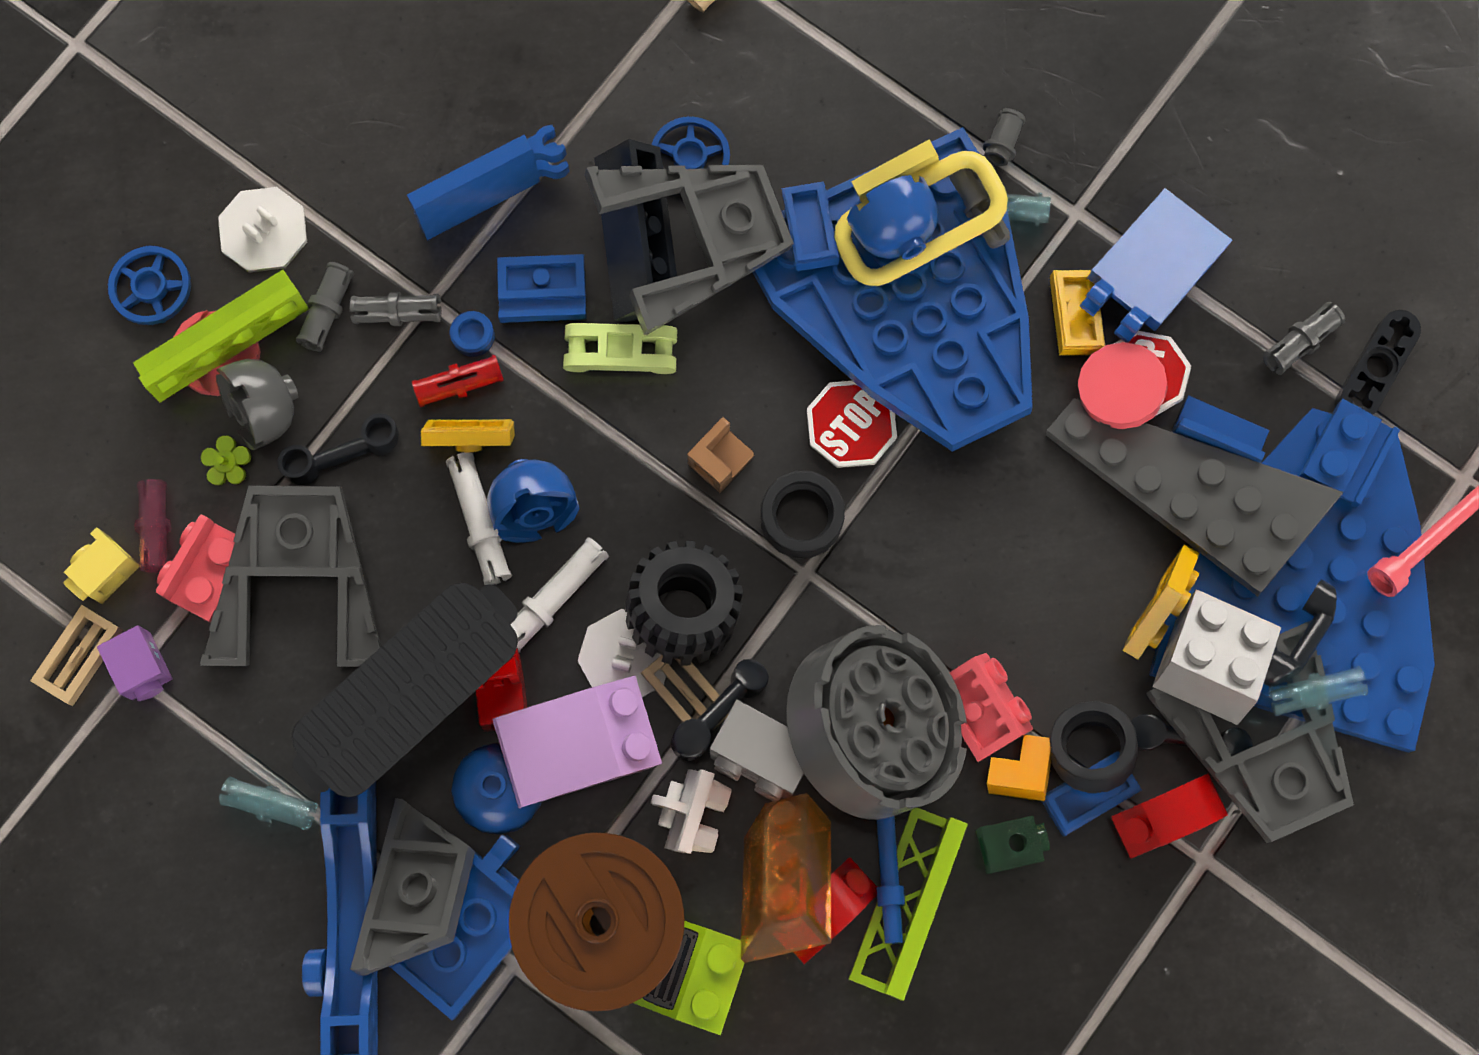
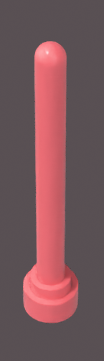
M1479 485L1398 557L1382 558L1368 570V579L1379 593L1387 597L1397 595L1408 585V578L1411 575L1410 570L1479 509Z

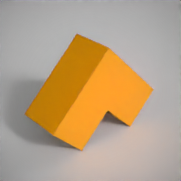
M1024 735L1020 761L991 757L987 780L988 793L1045 801L1052 759L1050 739L1047 737Z

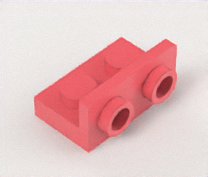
M202 514L196 522L189 523L181 535V548L174 560L168 561L158 574L156 593L171 603L211 623L223 588L224 573L226 567L229 566L235 544L233 542L235 533L217 525L210 518Z
M984 653L971 658L949 672L959 690L966 714L967 723L961 725L962 737L978 762L1033 730L1029 722L1032 719L1029 708L1020 697H1014L1005 683L1008 680L1006 671L997 659H990L989 655Z

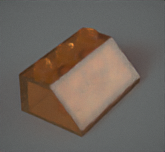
M808 793L765 803L744 837L740 959L744 963L831 943V821Z

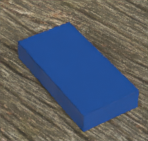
M824 181L781 188L788 230L794 243L792 245V252L796 271L838 265L839 254L834 238V229Z
M1119 751L1088 769L1105 768L1114 763L1119 758ZM1133 774L1122 785L1108 792L1101 793L1079 791L1064 782L1047 792L1045 801L1041 802L1061 835L1066 836L1142 791Z

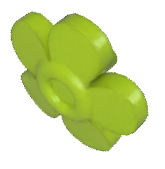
M221 436L216 441L217 450L206 448L201 455L202 463L205 466L212 467L207 472V480L217 486L222 485L226 480L231 484H240L245 479L246 472L238 465L248 464L251 460V453L247 447H236L235 439L232 437Z

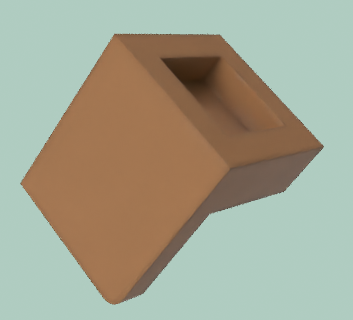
M724 417L687 454L688 465L719 493L729 485L754 457L753 451L730 431V422Z

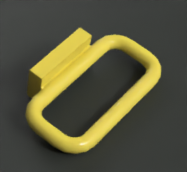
M929 139L851 181L861 201L857 205L859 211L869 203L866 194L889 180L911 175L915 182H919V176L925 179L928 186H931L964 168L976 172L990 198L988 210L926 243L925 250L918 256L908 260H903L900 257L877 269H871L864 264L852 241V230L847 221L849 209L837 222L834 238L838 252L854 279L866 286H881L890 283L998 224L1007 211L1008 197L998 174L986 157L974 151H960L939 160L938 154Z

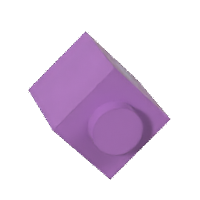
M139 625L97 646L118 693L131 700L136 698L137 701L152 698L163 690V684L173 679L151 632Z

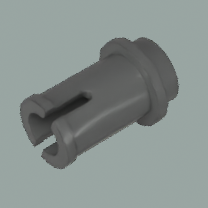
M1004 108L999 112V118L991 138L983 144L984 156L991 164L1006 166L1009 161L1015 158L1016 151L1014 146L1026 121L1025 116L1019 111Z

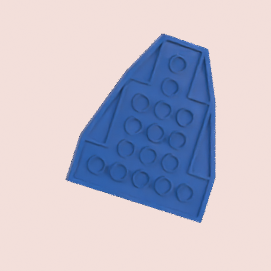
M963 127L931 142L938 154L939 160L960 151H974L979 154ZM869 171L826 190L834 233L835 226L840 217L855 204L861 203L851 181ZM951 175L929 186L938 209V223L931 238L926 243L973 219L965 215L966 207L958 191L950 181ZM785 210L781 212L787 225ZM1007 211L1002 219L1010 231V240L1004 245L994 249L990 248L983 235L980 234L898 279L881 286H866L855 280L847 270L840 254L838 265L796 271L792 247L752 272L772 309L871 398L952 452L1031 414L1033 406L1029 315ZM853 231L851 232L852 241L867 267L871 269L881 268L898 259L874 256L862 247Z
M1312 408L1264 459L1262 464L1299 476L1332 413ZM1397 435L1361 505L1354 508L1350 506V502L1340 497L1259 597L1201 553L1194 566V570L1199 572V576L1189 593L1192 596L1197 589L1280 626L1279 634L1313 619L1314 616L1305 612L1302 608L1320 579L1333 585L1337 593L1335 617L1316 650L1317 655H1321L1325 672L1323 682L1328 704H1332L1335 721H1333L1334 731L1408 753L1415 751L1435 666L1424 558L1410 570L1411 575L1408 578V585L1394 597H1387L1379 593L1372 586L1367 575L1368 570L1380 559L1390 558L1391 556L1398 557L1422 535ZM1171 613L1164 622L1169 627L1155 649L1149 676L1156 677L1177 619ZM1287 682L1277 687H1269L1263 684L1259 699L1253 707L1306 722Z

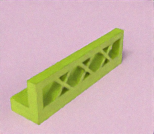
M281 270L133 362L141 375L138 378L144 387L159 402H162L308 311L309 308L285 271Z
M919 808L910 810L897 845L898 872L900 868L916 861L924 881L920 890L905 896V906H901L908 920L905 933H903V943L900 944L895 958L890 947L892 944H885L884 931L880 924L883 911L882 907H878L876 902L848 980L904 1001L967 828V823L952 817L945 819ZM918 819L942 828L936 847L921 854L912 838ZM909 844L914 857L903 861ZM933 854L927 870L922 858ZM917 897L911 914L906 901ZM877 931L882 943L871 948ZM885 948L892 963L886 984L861 974L867 956Z

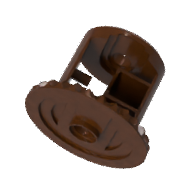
M611 833L580 834L566 838L546 849L529 865L522 875L513 894L510 906V941L515 958L523 973L540 992L553 1001L583 1011L618 1009L632 1004L650 993L660 984L672 968L680 951L684 935L683 902L671 872L645 846L632 839ZM594 915L606 932L605 934L596 936L592 931L591 919Z

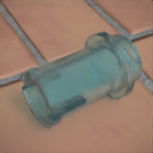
M1038 192V196L1007 194L1009 220L1035 222L1034 226H1039V223H1048L1051 197H1042L1043 193Z

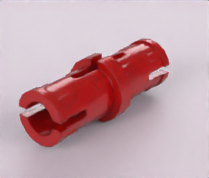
M492 355L489 358L458 367L457 363L449 365V370L420 380H413L412 385L419 406L424 407L426 404L458 395L459 399L468 396V391L495 382H502L504 379L497 357ZM476 374H477V376H474V377H471V378H468V379H465V380H461V379H463V378H466V377H469V376H472V375H476ZM450 382H454V383H452V384H449V385H446V386H443V387H439V386H441V385H444V384H447V383H450Z

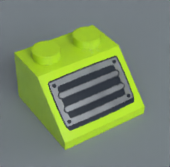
M684 921V935L681 948L672 968L656 988L634 1002V1004L721 1035L751 943Z

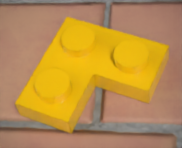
M1185 544L1182 546L1163 574L1154 597L1131 629L1122 651L1139 659L1147 646L1153 649L1157 648L1169 627L1164 624L1170 613L1178 617L1190 599L1191 593L1189 591L1199 576V572L1194 570V566L1200 553Z

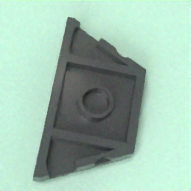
M395 799L350 970L358 975H368L454 941L475 851L456 836L444 830L429 817L417 811L403 799Z

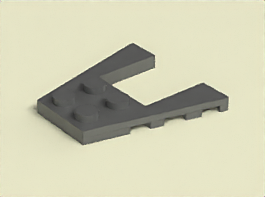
M709 165L707 169H686L685 166H668L667 169H642V166H621L620 170H598V166L587 167L584 176L599 214L680 193L708 268L631 290L629 296L644 335L650 334L785 253L794 244L764 165Z
M248 486L233 541L235 544L229 566L226 567L224 573L223 588L217 609L214 610L209 628L210 635L205 653L201 657L200 666L250 665L251 576L338 577L337 667H359L381 645L342 487Z
M1311 621L1279 634L1273 654L1276 649H1279L1285 654L1290 655ZM1317 650L1314 651L1304 669L1294 678L1287 681L1307 723L1233 756L1230 755L1210 712L1156 688L1146 693L1151 702L1266 843L1273 842L1354 805L1341 746L1338 747L1334 732L1333 721H1335L1332 704H1328L1323 676H1325L1321 655H1317Z

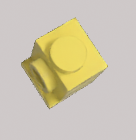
M96 527L90 533L96 540L91 545L87 544L81 547L70 560L71 565L64 571L68 578L63 583L82 601L89 596L103 604L140 565L109 535Z

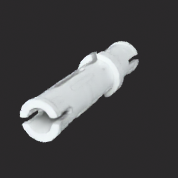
M473 453L457 454L459 461L456 462L455 457L452 456L446 460V465L449 467L470 536L467 538L469 548L475 550L484 578V584L500 583L498 577H502L503 581L512 577L500 541L503 539L499 537L498 529L494 531L487 500L474 463Z
M588 537L585 543L533 598L528 596L522 602L524 607L517 614L515 621L510 624L517 634V648L519 652L543 625L548 627L554 621L552 616L601 563L609 558L606 551H600L602 547L593 539Z

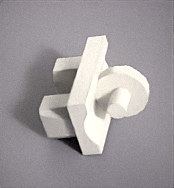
M688 769L684 784L671 781L666 797L652 796L650 804L662 808L658 825L670 829L664 848L691 854L692 851L707 853L714 851L718 839V829L700 824L705 807L718 812H724L732 792L729 787L713 780L714 773L705 770L696 771Z

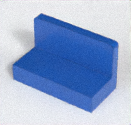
M1188 395L1184 400L1171 432L1261 463L1265 452L1261 450L1270 430Z

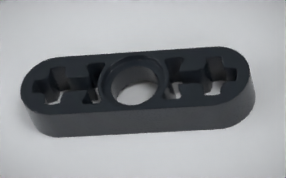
M1395 310L1380 321L1337 394L1335 408L1342 399L1353 404L1351 398L1365 385L1371 389L1366 392L1361 404L1365 407L1361 409L1372 415L1377 412L1420 337L1421 325L1414 314L1406 310ZM1397 323L1401 324L1404 327L1402 330L1404 336L1392 348L1385 346L1394 334L1393 327ZM1378 356L1387 362L1389 372L1386 377H1376L1369 372L1367 368L1369 357Z

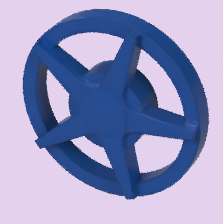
M688 116L674 119L657 132L652 142L653 146L660 147L661 152L673 157L675 166H685L686 169H705L704 166L707 158L722 152V165H729L730 149L725 135L716 125L703 118ZM688 126L687 137L678 141L675 146L660 143L672 130ZM694 126L701 127L712 133L720 145L706 147L701 140L695 138Z
M158 246L140 247L125 254L114 265L108 280V294L113 306L124 318L141 325L165 323L174 317L185 306L191 291L190 274L183 261L172 251ZM157 255L152 267H144L136 272L126 268L131 262L140 257ZM165 257L179 267L182 281L167 280L162 274ZM121 273L131 280L130 286L133 292L122 303H120L117 295V284ZM181 289L179 297L174 304L163 311L161 300L166 296L167 292ZM143 302L152 304L156 315L140 316L127 310Z

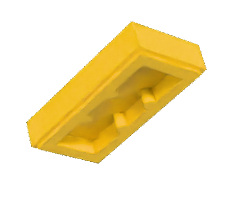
M1053 270L1049 277L1059 355H1091L1105 346L1101 311L1099 310L1092 317L1080 307V304L1087 297V293L1095 285L1087 279L1091 270Z
M512 419L428 420L421 430V446H455L456 451L465 453L481 451L482 446H510L515 436L514 421Z

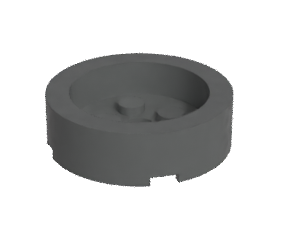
M885 625L862 627L818 647L797 668L787 697V726L791 745L807 779L828 802L838 809L864 819L879 820L889 818L927 805L941 798L953 786L962 770L967 748L961 747V725L967 723L959 690L940 658L915 636L908 632L901 635L891 630H886ZM885 707L888 708L894 716L893 727L889 724H883V722L886 720L884 713Z

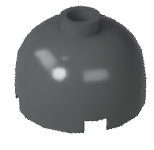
M258 359L235 361L217 369L220 374L216 375V382L222 402L229 418L235 416L238 423L245 427V429L236 431L246 446L251 450H255L281 437L292 423L294 417L292 401L298 398V392L291 377L288 374L281 376L274 366Z

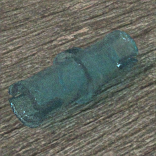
M1358 666L1354 669L1321 677L1318 673L1309 674L1308 680L1274 688L1269 687L1268 695L1269 699L1277 701L1272 702L1271 707L1274 715L1280 716L1284 713L1314 706L1317 710L1328 708V703L1360 695L1365 696L1368 695L1367 684L1357 682L1366 680L1362 668Z
M233 777L227 778L222 787V790L227 791L228 795L220 794L219 800L220 805L256 814L258 820L269 822L271 819L301 827L303 830H308L315 817L309 816V813H316L317 802L306 801L280 793V788L272 785L263 788L236 780Z

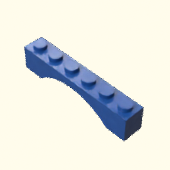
M375 782L365 792L354 797L338 795L330 788L320 793V826L326 868L328 918L326 975L320 1017V1055H378L377 971L363 976L350 970L377 871Z

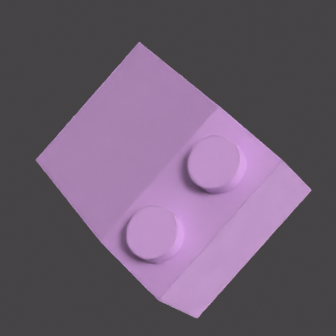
M636 676L595 686L492 719L518 808L642 772L662 764Z

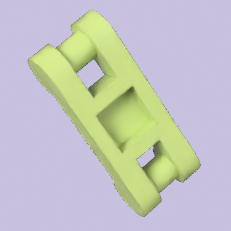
M570 323L565 325L564 339L569 342L568 353L564 354L563 369L566 371H645L656 374H673L676 372L677 358L672 356L673 344L677 343L676 327L663 325L650 334L644 335L641 326L638 324ZM598 341V353H586V343ZM643 342L654 343L655 354H642Z

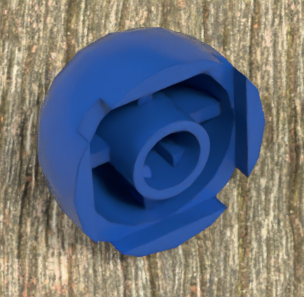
M911 175L889 180L866 194L869 203L863 206L860 211L856 204L850 209L847 221L858 242L869 253L886 259L902 257L903 260H908L921 254L926 248L925 243L931 238L938 223V209L927 182L921 176H919V182H915Z
M520 459L512 462L493 480L487 496L488 512L494 531L498 529V535L501 539L515 543L540 540L542 537L537 531L553 525L557 533L569 525L579 511L576 494L568 476L554 464L540 460Z
M500 743L476 748L462 759L454 772L451 793L455 809L465 823L482 833L503 835L518 831L532 819L541 806V802L518 808Z

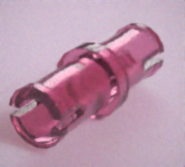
M157 479L146 480L147 486H145L144 481L137 483V489L139 490V519L135 520V532L139 534V570L150 573L160 572L167 563V533L171 531V520L166 518L167 483Z

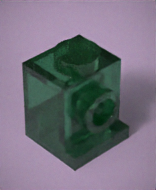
M1033 816L983 826L975 830L986 875L1045 861L1043 852L1050 850L1045 826L1043 823L1035 825ZM1016 834L1023 838L1024 848L1021 852H1015L1010 848L1009 839L1012 835Z

